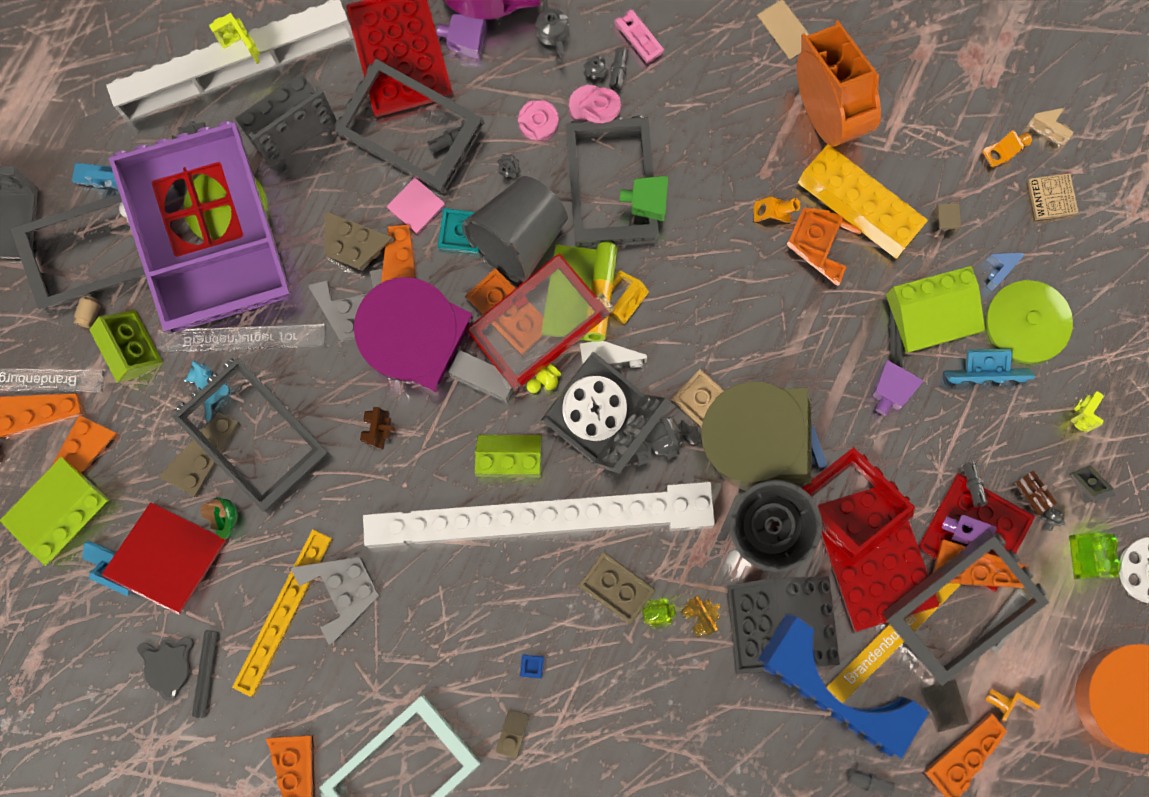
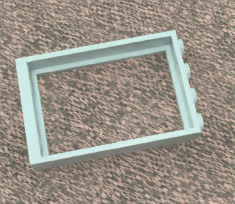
M420 696L319 787L322 791L320 795L321 797H339L333 790V787L417 712L464 766L431 797H445L473 772L481 762L425 696Z

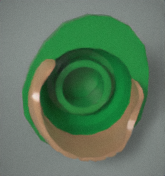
M216 497L201 506V516L211 523L210 529L215 530L221 539H227L230 536L231 528L237 523L238 509L230 500Z

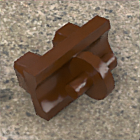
M373 407V410L364 412V422L371 425L370 431L361 432V442L377 449H383L384 441L388 440L389 433L396 432V427L391 426V418H388V411L382 410L380 407Z
M1034 470L1015 482V485L1037 515L1042 514L1057 504L1054 497L1048 491V487L1043 484Z

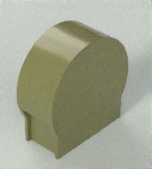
M745 382L728 388L711 403L702 423V444L708 459L721 477L728 483L743 490H748L762 482L774 480L792 484L812 483V399L808 395V388H779L764 382Z

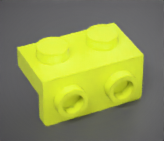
M1096 391L1091 395L1087 394L1083 400L1080 398L1073 408L1075 413L1070 419L1071 422L1075 423L1074 426L1077 429L1089 432L1103 424L1104 420L1093 413L1104 395Z

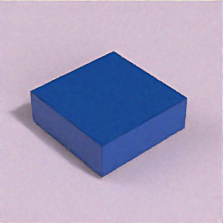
M522 654L520 677L542 679L544 656Z

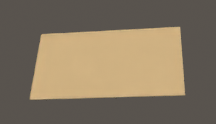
M784 0L778 1L757 15L789 59L801 53V35L805 33L807 36L809 34Z

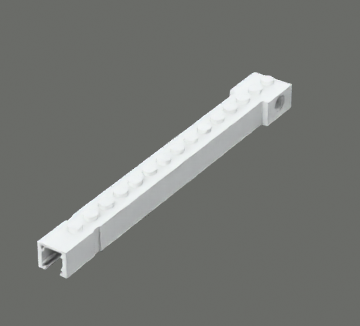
M711 482L667 485L666 492L422 510L411 511V513L396 512L363 515L364 546L368 548L407 545V543L428 544L669 525L670 531L709 529L715 525Z

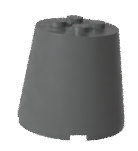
M522 176L462 223V230L471 247H477L482 252L483 256L481 258L490 267L496 268L504 277L512 281L519 282L522 280L525 282L566 223L568 215L562 202L547 186L532 177Z
M766 481L751 487L738 499L731 514L730 533L735 548L749 564L769 572H784L799 567L813 555L822 534V519L816 503L802 488L785 481ZM770 519L774 522L778 521L777 530L773 531L771 528H767Z

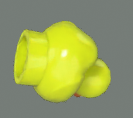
M549 364L535 375V379H530L527 382V390L531 393H537L541 389V384L547 390L556 389L559 382L558 378L562 374L552 364Z

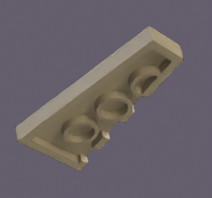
M219 412L201 432L223 453L240 423ZM193 439L158 477L197 498L216 462Z

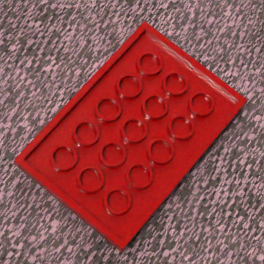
M362 0L345 5L364 78L367 75L366 70L368 66L377 59L446 98L454 97L428 0ZM380 72L369 91L375 117L435 102Z
M876 488L818 505L858 546H861L901 513ZM909 520L855 564L822 531L821 538L854 633L888 623L882 613L929 577ZM936 594L932 595L907 616L939 607Z

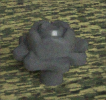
M598 55L594 58H588L587 63L584 64L586 76H591L592 79L604 77L605 72L608 71L606 59H600Z
M503 154L501 159L498 160L499 172L503 173L505 177H516L517 173L520 172L519 160L513 154Z
M1050 507L1040 514L1041 519L1046 522L1044 528L1048 531H1052L1054 526L1066 524L1064 517H1062L1063 514L1058 509Z

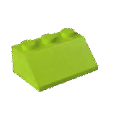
M136 310L99 316L89 329L117 383L136 379L163 363Z
M478 435L475 451L476 477L541 478L542 435Z

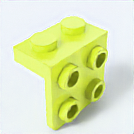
M229 13L224 17L215 19L209 25L223 49L242 40L256 64L260 63L257 56L261 54L239 18L235 19Z

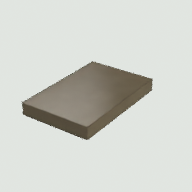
M604 551L578 584L579 588L629 625L632 624L656 591V589Z

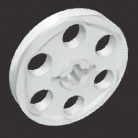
M587 376L572 384L565 394L562 406L563 417L568 428L578 437L591 441L607 439L621 428L626 418L627 403L624 393L614 381L606 377ZM597 381H601L604 386L603 391L600 393H596L593 389L594 383ZM581 388L584 391V397L578 401L574 397V392L576 389ZM612 395H616L619 398V403L616 407H612L609 404V398ZM593 403L599 405V408L596 410L597 413L590 410L593 407ZM573 410L580 412V419L577 422H573L570 418ZM609 416L615 419V425L612 428H608L605 424V420ZM590 423L596 427V432L592 436L586 433V427Z
M1149 537L1136 540L1128 545L1123 551L1118 564L1119 577L1126 591L1137 600L1149 603L1147 592L1149 588ZM1131 552H1136L1139 555V562L1137 564L1130 562L1129 554ZM1132 573L1136 574L1139 578V583L1136 586L1131 585L1128 580Z

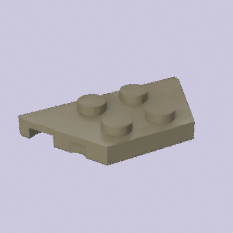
M325 212V256L363 271L370 264L371 260L376 259L381 254L380 250L388 243L392 244L395 240L389 235Z

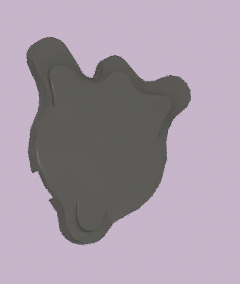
M182 638L177 643L164 639L160 642L158 650L148 643H141L137 647L138 653L145 662V680L152 689L160 693L164 700H173L177 696V692L181 688L180 686L188 679V653L193 646L191 638Z

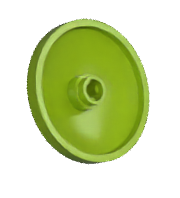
M201 174L193 181L201 203L211 202L226 196L224 188L207 175ZM255 178L265 213L267 214L266 194L261 184ZM188 190L184 198L183 209L192 206ZM229 205L211 209L204 213L209 233L213 240L219 239L229 226L231 219V207ZM195 215L185 217L193 233L204 241L197 217Z
M1022 280L1005 286L994 296L987 308L985 325L993 346L996 349H1010L1012 351V361L1022 364H1038L1052 359L1064 349L1072 334L1073 318L1068 303L1053 287L1039 281Z

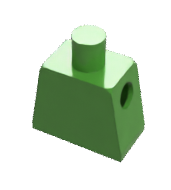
M668 176L634 179L633 190H620V202L632 203V214L665 221Z

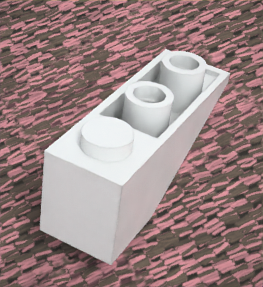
M605 341L580 343L582 364L592 352L598 354L617 371L621 370L623 366L630 365L631 368H637L647 362V355Z

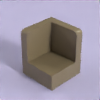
M959 203L937 205L934 210V219L939 220V229H952V233H958L961 229Z

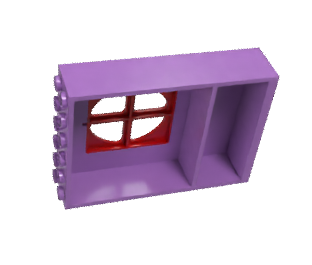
M224 121L215 128L203 127L194 134L182 133L173 140L161 139L156 141L155 145H140L135 147L134 151H118L113 154V157H109L163 331L169 334L292 298L246 149L235 122ZM195 174H203L213 178L224 188L226 196L211 202L201 203L193 182V176ZM184 179L192 206L173 213H166L165 199L170 187L176 180ZM229 205L231 207L229 226L219 239L213 240L210 236L204 213L211 209ZM195 215L203 236V243L194 245L182 240L173 232L170 222Z

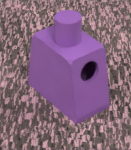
M454 14L451 16L450 25L438 24L437 36L447 38L448 49L479 59L486 28V19H475L462 14Z
M887 360L881 369L872 395L880 400L875 410L885 416L891 407L900 410L924 380Z
M965 515L961 516L960 521L946 516L942 529L954 533L953 541L966 547L987 530L994 535L997 528ZM962 529H967L970 533H964Z

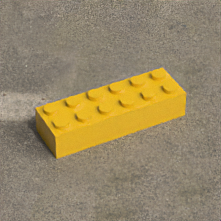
M829 144L803 171L798 181V184L837 214L843 216L850 224L861 229L863 234L896 259L928 221V219Z

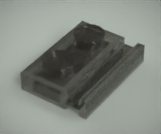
M956 680L948 681L943 686L936 684L923 688L936 732L969 724Z

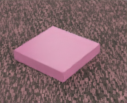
M416 178L387 205V209L405 225H409V228L417 235L445 207V203Z

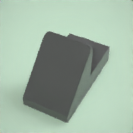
M1091 465L1071 473L1074 484L1085 504L1091 501L1097 503L1115 495L1114 488Z

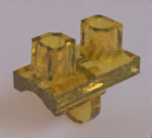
M696 596L690 599L689 603L681 610L687 620L695 615L700 620L699 624L692 627L697 637L706 634L711 635L719 630L714 622L720 618L716 612L721 607L719 603L713 606L709 599L702 602L700 597Z

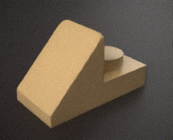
M1063 108L1036 113L1028 123L1029 126L1062 146L1066 144L1074 133L1067 125L1056 121Z

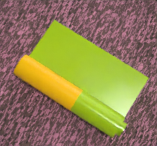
M603 241L597 245V249L556 245L554 257L560 253L609 311L618 251L617 246L611 241ZM557 270L550 278L542 335L565 338L595 312L562 272ZM608 317L579 340L604 341Z

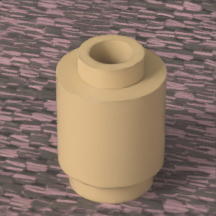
M85 296V299L80 298L74 314V323L85 328H91V325L96 321L101 307L97 303L98 300L90 296Z

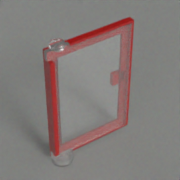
M559 253L466 330L504 377L501 380L508 390L513 388L516 392L608 317L615 308L603 293L596 297Z

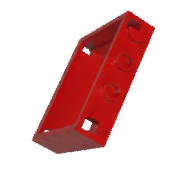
M853 447L812 479V483L806 484L802 489L812 497L853 465L901 512L861 546H858L817 505L822 519V531L855 564L912 518L915 506L910 502L908 496L904 497L899 492L894 482L888 481L883 476L882 471L877 466H873L868 462L865 454L862 455Z

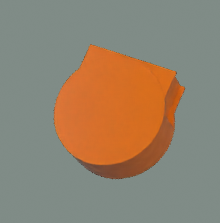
M835 21L834 26L807 36L805 33L802 34L801 53L797 59V80L804 107L819 136L830 146H838L875 131L881 119V105L878 93L879 74L841 23Z
M1122 645L1104 649L1087 661L1078 676L1075 687V703L1079 717L1085 728L1095 739L1112 749L1149 754V645Z

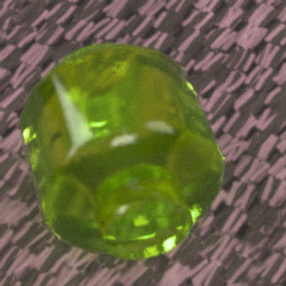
M666 598L648 601L646 607H643L645 624L653 629L671 626L673 618L676 617L674 604L670 605Z

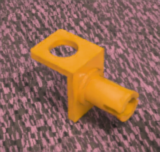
M1013 130L999 143L984 148L982 152L991 167H995L1010 161L1025 146L1031 144L1032 138L1028 133L1018 136ZM991 151L998 152L1000 159L995 160L992 158Z
M772 196L755 201L754 221L759 222L773 218L789 223L791 221V212L800 210V202L797 198L784 201ZM765 204V212L763 215H760L759 209L761 205Z
M991 688L988 693L989 695L985 699L986 702L988 701L1003 710L1002 713L1004 714L1001 718L1003 722L1006 721L1017 700L1035 710L1040 708V705L1019 693H1015L1013 698L1009 699Z

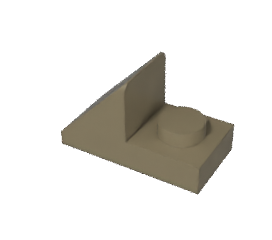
M509 709L501 729L502 732L497 744L496 753L517 759L530 715Z

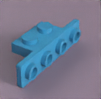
M75 163L72 177L73 183L92 185L98 188L111 187L118 190L111 166Z
M1010 349L967 350L965 370L944 371L947 380L954 384H961L963 381L984 383L989 380L997 383H1004L1006 380L1027 382L1028 379H1035V374L1029 368L1011 369L1012 351Z
M87 540L84 543L82 558L97 565L90 572L89 579L128 596L132 591L102 576L103 571L116 553Z

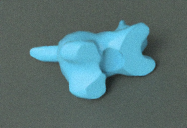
M193 360L191 363L193 367L190 368V372L184 381L195 383L197 388L203 389L208 385L207 380L212 376V370L206 364L202 363L200 365ZM227 383L223 384L204 402L206 422H209L212 416L211 405L228 394L229 387Z

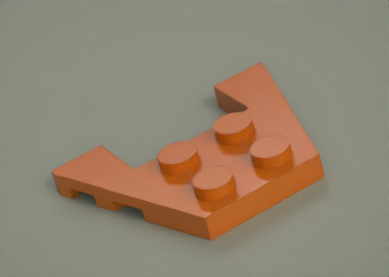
M803 208L787 246L835 285L839 286L847 266L827 259L831 245L839 227L859 235L862 230L850 224L843 216L837 213H829V210Z

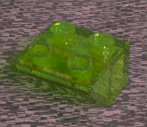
M1091 532L1069 535L1074 579L1120 578L1121 565L1117 558L1118 542L1115 534Z

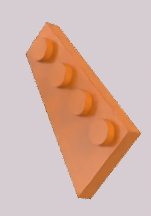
M409 225L388 226L387 235L395 240L392 244L388 243L385 246L381 283L394 278H416Z
M73 393L0 397V438L83 415L79 395Z
M79 415L53 464L60 457H63L82 474L88 470L93 460L103 453L108 443L112 439L114 440L118 434Z
M941 540L933 573L962 551L965 546ZM988 553L948 583L1024 588L1023 584L1000 557ZM1017 563L1021 569L1025 566L1029 570V566Z
M989 713L928 766L924 773L944 797H960L971 785L970 782L975 774L980 772L986 758L993 753L1007 733L1006 729L992 713Z
M312 735L266 738L282 797H313Z

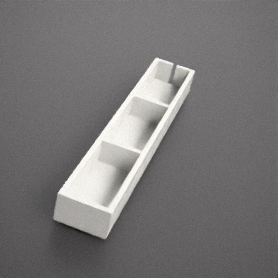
M329 0L323 5L310 7L299 14H291L280 21H272L264 27L249 30L247 33L261 54L257 56L260 61L258 64H256L242 40L225 49L221 47L220 43H213L207 48L194 50L183 57H175L164 64H156L148 70L135 72L123 79H116L106 86L114 108L126 122L350 40L354 38L353 32L340 0Z

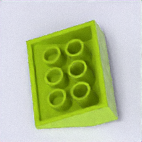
M972 266L894 286L886 293L906 353L985 331L980 290Z
M60 457L0 519V522L34 557L46 566L55 559L111 499L63 457Z

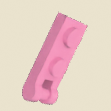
M632 9L628 10L622 18L618 17L614 20L616 27L622 31L647 64L664 53L662 46ZM629 22L633 23V24L630 25L629 27L627 26V23H629Z

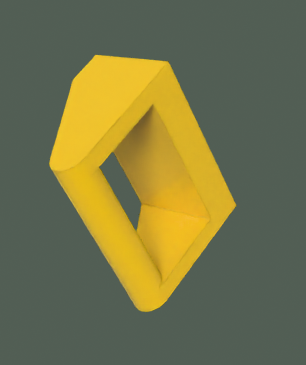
M619 270L614 276L612 292L622 279L629 283L630 286L614 307L610 306L609 313L610 316L625 325L649 291L642 281Z

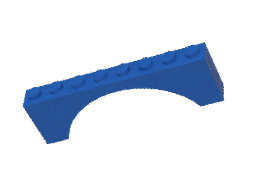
M786 613L757 659L764 664L763 669L774 676L776 673L781 676L780 681L792 688L794 685L799 688L798 694L808 700L810 697L816 700L814 702L815 706L823 711L830 710L832 718L840 723H843V721L847 722L848 729L858 735L860 732L864 734L865 737L863 739L873 746H876V744L881 746L880 751L890 758L895 755L902 759L930 712L903 696L889 704L875 708H855L841 703L827 689L817 671L813 655L814 629L798 617Z

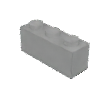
M459 350L448 372L451 378L508 403L514 390L489 359L484 361L478 359L477 354L469 350L465 352Z

